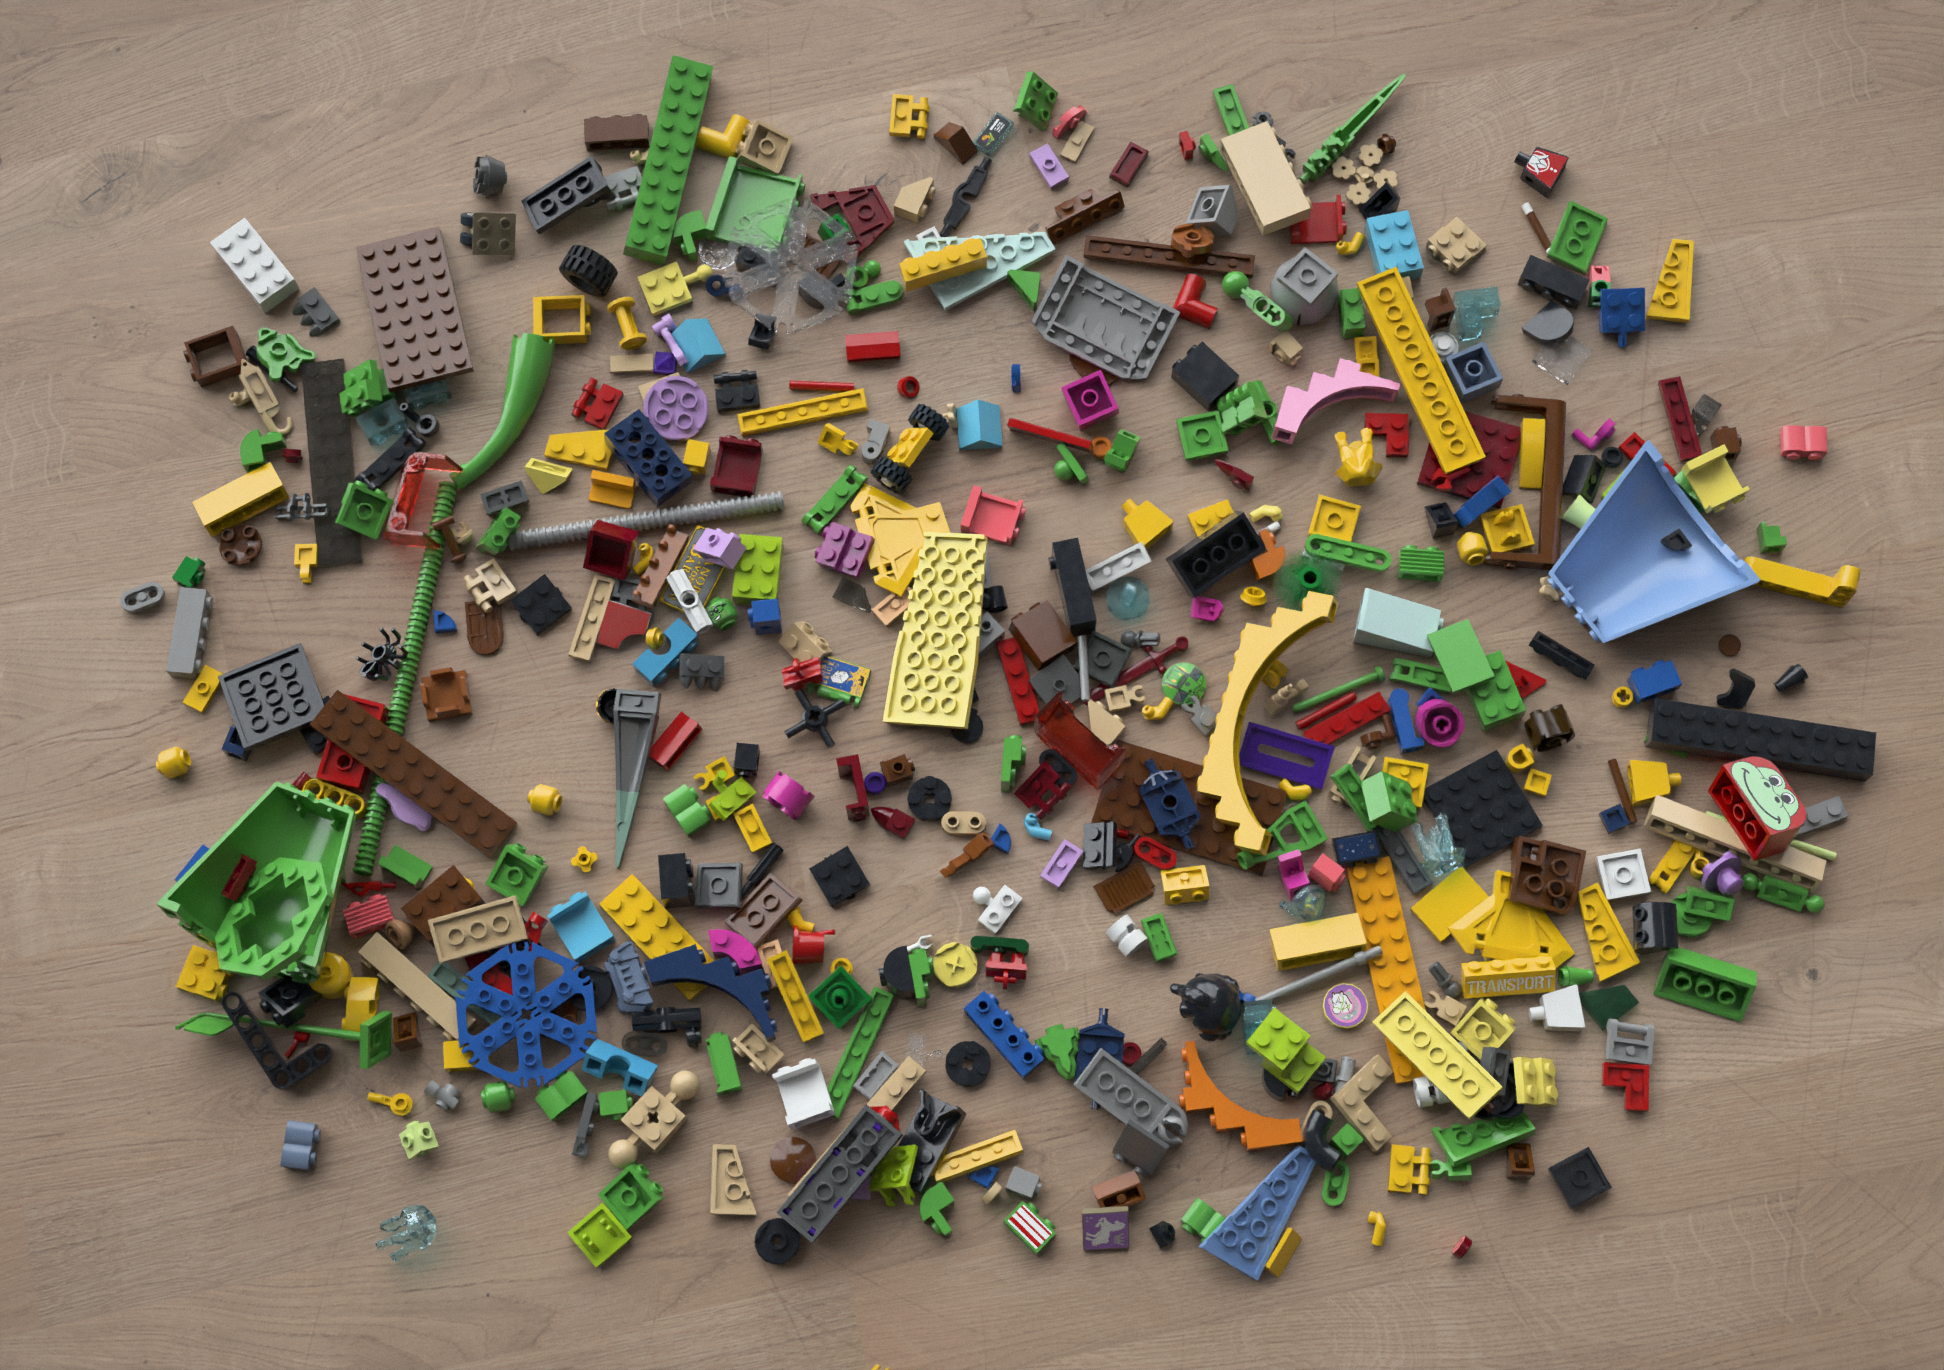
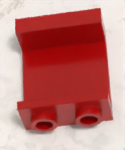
M1336 195V202L1312 203L1310 218L1290 225L1291 244L1337 243L1341 241L1343 235L1347 234L1346 222H1342V215H1345L1346 209L1345 202H1341V195Z

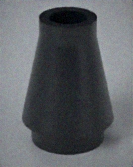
M1800 664L1791 665L1774 683V686L1782 694L1787 690L1804 684L1805 680L1809 677Z

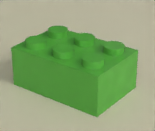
M1501 650L1486 655L1495 679L1465 690L1482 732L1524 717L1526 712Z

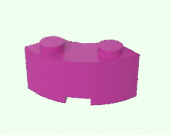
M708 930L714 957L729 956L730 960L736 962L741 974L763 969L756 949L743 936L729 930Z

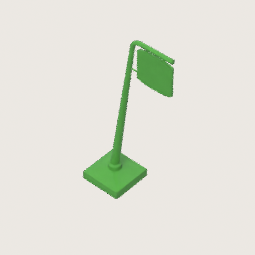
M382 1011L360 1024V1032L302 1024H293L286 1028L283 1024L278 1026L271 1020L258 1019L262 1026L360 1041V1068L369 1069L391 1055L392 1012ZM200 1013L177 1025L175 1029L179 1030L184 1027V1031L216 1036L230 1029L234 1024L228 1015ZM242 1017L240 1022L251 1024L252 1020L248 1017Z

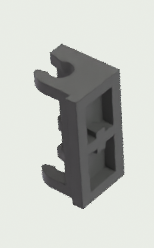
M522 480L480 494L488 516L506 507L510 508L529 502Z

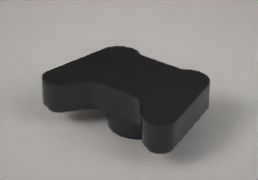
M1731 669L1729 671V676L1732 680L1731 687L1728 692L1717 695V704L1743 708L1746 706L1756 686L1755 679L1737 669Z

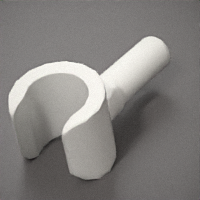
M932 935L921 936L917 943L907 947L908 953L920 948L928 949L934 947L935 943L926 944V939Z

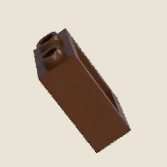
M234 326L184 342L186 350L183 351L187 363L191 362L193 367L190 370L191 377L194 382L198 381L201 388L241 374V359L247 361L239 335ZM230 341L237 363L203 374L196 353Z

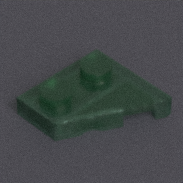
M1625 985L1579 993L1581 1005L1602 1031L1606 1029L1609 1018L1618 1020L1639 1003Z

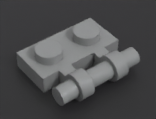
M638 166L604 177L608 186L616 195V198L613 199L614 201L606 203L608 211L614 209L618 211L624 209L623 206L636 203L637 190L642 179ZM628 192H631V194H632V195H629V196H626V197H623V198H620V197H619V195H622V194H625V193H628Z

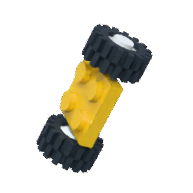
M918 404L908 418L913 428L905 429L900 434V440L896 446H893L888 451V457H880L871 470L872 476L878 482H881V485L886 486L887 489L892 490L894 493L903 494L913 480L912 476L909 475L910 473L905 471V468H910L929 439L940 441L950 427L949 422H946L947 420L942 418L940 413L938 414L936 410H932L924 404Z

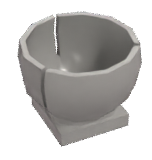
M1304 247L1296 257L1283 263L1277 269L1270 284L1271 300L1292 316L1293 324L1297 325L1299 314H1301L1299 326L1314 325L1329 316L1338 299V272Z

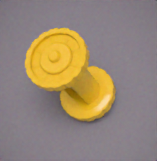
M632 297L618 298L607 305L608 312L616 314L624 338L619 342L622 350L639 348L648 340L644 333H638L630 310L635 306V301Z

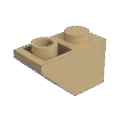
M928 177L902 187L894 204V215L918 223L920 217H924L926 214L928 199H932L935 194L934 178Z
M1090 699L1087 710L1091 739L1109 751L1125 732L1124 721L1115 714L1113 716L1106 711L1107 708L1101 702H1094Z

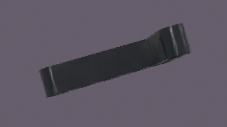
M229 992L223 996L222 1006L276 1088L287 1089L332 1059V1048L328 1044L318 1043L286 1063L244 997L236 992ZM232 996H236L239 999V1005L235 1009H231L228 1006V1000ZM244 1015L250 1016L252 1020L251 1025L247 1028H243L240 1024V1019ZM257 1034L262 1035L264 1038V1043L260 1047H255L252 1043L253 1037ZM320 1047H325L328 1051V1056L324 1060H320L316 1056V1051ZM269 1053H273L276 1056V1063L273 1066H267L265 1063V1057ZM302 1059L308 1062V1069L303 1073L297 1070V1063ZM285 1072L289 1077V1081L286 1085L282 1086L277 1082V1077L280 1073Z

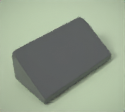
M1483 1047L1480 1065L1503 1087L1496 1096L1505 1097L1511 1051L1495 1047Z

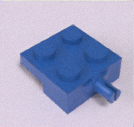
M1645 288L1600 289L1599 332H1614L1618 334V347H1627V334L1633 331H1645Z

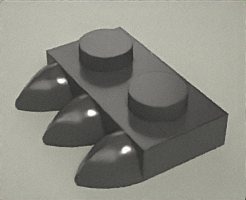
M315 287L297 299L298 303L294 306L292 312L295 315L306 313L301 320V325L315 323L309 331L310 336L321 335L340 322L337 315Z
M680 654L679 677L683 687L687 689L694 677L696 686L699 690H702L708 678L711 688L716 691L721 684V680L724 678V656Z

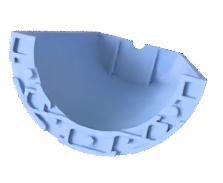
M1650 440L1644 443L1548 573L1550 578L1547 581L1554 590L1559 589L1563 594L1561 600L1569 609L1571 606L1577 612L1574 616L1582 626L1586 623L1591 629L1589 634L1596 643L1598 641L1602 643L1608 642L1760 581V578L1748 563L1738 559L1737 555L1724 544L1677 485L1669 470L1664 466L1665 463L1662 455ZM1680 528L1692 544V547L1688 550L1673 551L1666 548L1660 541Z

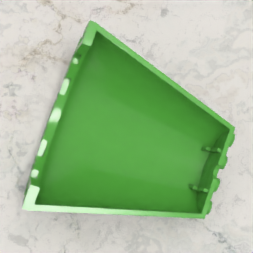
M276 781L159 900L157 905L168 917L180 920L178 923L180 927L217 950L215 936L234 902L223 896L221 892L242 854L257 861L255 865L256 870L253 875L279 857L322 863L328 870L333 900L329 907L323 909L320 915L322 921L315 934H310L305 945L308 947L304 955L274 975V977L283 979L284 976H290L292 981L297 983H313L321 974L356 818L355 810L348 805H343V807L337 805L327 797L318 800L316 799L317 796L309 790H304L303 792L290 783L282 784ZM283 880L253 901L256 917L238 929L242 953L256 944L262 948L264 956L294 935L291 919L309 907L305 883L290 892L285 888Z

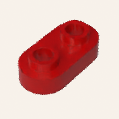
M1142 837L1135 843V855L1140 860L1159 870L1174 868L1177 856L1171 848L1149 837ZM1148 847L1150 851L1143 853L1141 848ZM1167 857L1169 862L1166 864L1162 863L1161 858Z

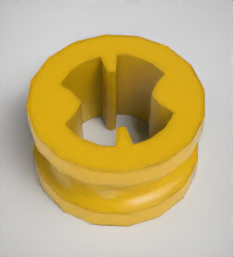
M1625 686L1617 688L1612 694V702L1618 708L1628 707L1633 700L1632 691ZM1621 693H1624V697H1627L1628 700L1626 699L1624 702H1621L1617 695L1619 696Z

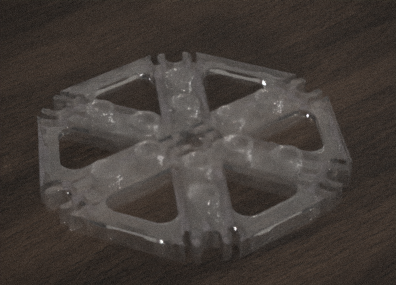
M789 198L744 215L743 219L739 220V223L744 226L742 230L733 227L732 231L735 235L730 232L724 281H726L725 288L729 286L735 288L734 291L729 293L732 302L769 330H771L772 323L774 322L775 332L778 331V326L783 324L786 326V333L788 334L790 332V325H793V334L837 317L843 311L838 305L839 302L849 304L850 300L847 297L852 298L858 250L855 251L857 249L856 244L849 246L846 243L853 239L850 231L811 201L810 208L807 210V200H804L802 207H797L796 199L793 198L791 207H789ZM783 214L786 217L783 245L760 229L758 223L774 215ZM817 219L834 232V237L804 248L809 220ZM740 246L748 247L767 262L741 273H737L734 269L737 249ZM837 260H844L847 263L845 284L842 287H837L815 269ZM788 261H791L792 264H797L794 266L793 271L790 268H785ZM777 284L772 314L765 315L748 302L747 298L751 293ZM799 287L823 304L824 310L821 313L803 320L796 317L795 311Z

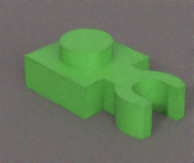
M1447 1157L1446 1163L1440 1160L1431 1161V1169H1439L1438 1171H1432V1179L1438 1180L1448 1176V1181L1472 1180L1470 1161L1456 1167L1452 1166Z

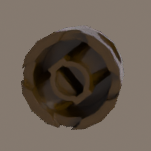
M1562 704L1553 706L1550 710L1544 712L1541 709L1535 710L1529 714L1531 718L1524 723V728L1534 751L1537 749L1538 752L1558 748L1562 746L1561 741L1566 739L1568 743L1575 737L1567 711Z

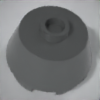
M489 155L477 157L474 164L476 172L475 178H473V191L483 197L502 193L504 184L507 183V172H505L504 163Z

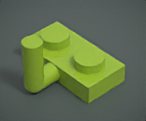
M720 770L713 780V785L721 794L712 800L708 806L725 821L756 794V791L742 776L727 787L723 783L727 773L724 770Z

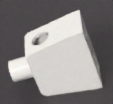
M1577 985L1544 994L1539 998L1540 1006L1528 1009L1530 1021L1543 1020L1545 1030L1582 1031L1585 1028Z

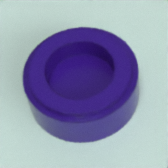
M879 772L868 774L864 780L865 790L871 795L882 794L886 789L885 777Z

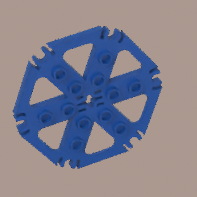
M528 942L524 943L525 949L523 951H518L516 943H513V953L511 954L509 952V944L465 974L466 977L473 979L472 982L467 978L462 979V982L468 985L466 991L457 989V993L460 996H465V998H459L455 995L459 1048L461 1049L462 1046L469 1044V1046L463 1048V1055L468 1051L474 1053L473 1058L468 1060V1062L473 1064L479 1059L480 1061L473 1065L474 1068L521 1088V1079H524L525 1089H528V1081L530 1079H535L537 1087H540V1077H543L545 1086L558 1075L585 1058L586 1053L580 1051L582 1048L587 1052L590 1048L584 1044L585 1040H596V1037L593 1034H588V1032L597 1034L593 982L583 986V984H587L590 981V976L580 979L578 975L584 968L581 966L575 972L573 971L580 963L531 942V952L529 951ZM538 957H543L561 965L564 969L562 976L536 993L534 960ZM501 961L509 962L511 966L513 996L485 984L482 981V975ZM576 994H582L585 998L586 1021L582 1025H577L550 1013ZM471 1004L502 1017L476 1036L468 1033L466 1009ZM525 1009L527 1012L531 1010L533 1012L530 1015L531 1019L529 1021L526 1018L519 1020L522 1016V1010ZM540 1034L570 1047L571 1054L553 1068H545L542 1065ZM517 1037L518 1070L510 1073L492 1065L488 1060L489 1056Z

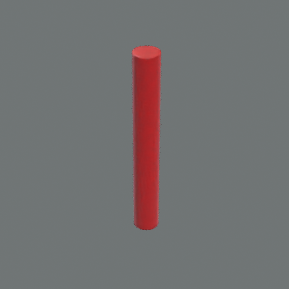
M790 381L789 389L854 390V383Z
M1351 692L1298 720L1295 724L1300 730L1355 701L1357 697L1354 692Z

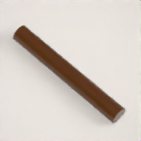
M1611 759L1608 761L1624 812L1630 824L1636 823L1637 819L1617 760Z

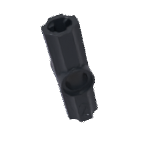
M660 1007L654 1011L632 1012L633 1032L657 1031L658 1033L676 1032L677 1029L701 1028L702 1024L700 1007L684 1009Z

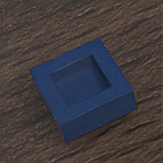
M1621 804L1599 813L1608 834L1630 824Z

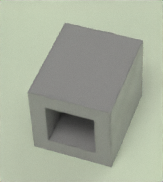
M1014 1166L1006 1185V1191L1032 1200L1033 1195L1038 1196L1042 1186V1183H1039L1040 1176Z

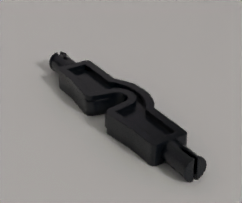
M984 157L980 166L973 168L966 182L960 184L954 191L952 206L943 219L944 227L939 233L941 237H948L952 229L956 230L962 219L969 212L970 203L966 202L962 197H978L981 187L988 176L987 169L992 162L990 158Z

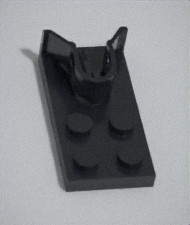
M590 156L524 198L521 202L536 232L540 235L582 207L592 206L600 200L615 199L616 195L608 186L602 174L600 164L593 156Z
M921 1089L919 1091L921 1094V1104L898 1146H918L909 1184L912 1190L923 1195L967 1114L960 1107L945 1103Z

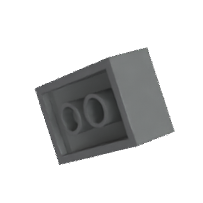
M1129 1120L1112 1153L1115 1154L1114 1158L1124 1165L1128 1162L1135 1167L1134 1170L1137 1174L1145 1178L1146 1175L1149 1177L1153 1175L1166 1155L1169 1145L1132 1120Z

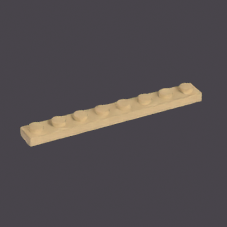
M908 1056L870 1099L867 1105L869 1107L886 1105L893 1111L927 1071ZM829 1148L822 1154V1156L815 1162V1164L808 1170V1172L787 1194L789 1197L800 1185V1183L805 1179L809 1172L814 1168V1166L819 1162V1160L824 1156V1154L829 1150Z

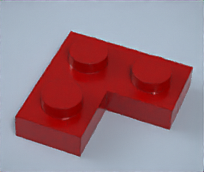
M1365 413L1364 428L1371 429L1373 432L1372 436H1386V457H1408V414Z
M1603 1062L1602 1086L1624 1088L1625 1111L1648 1112L1649 1065Z

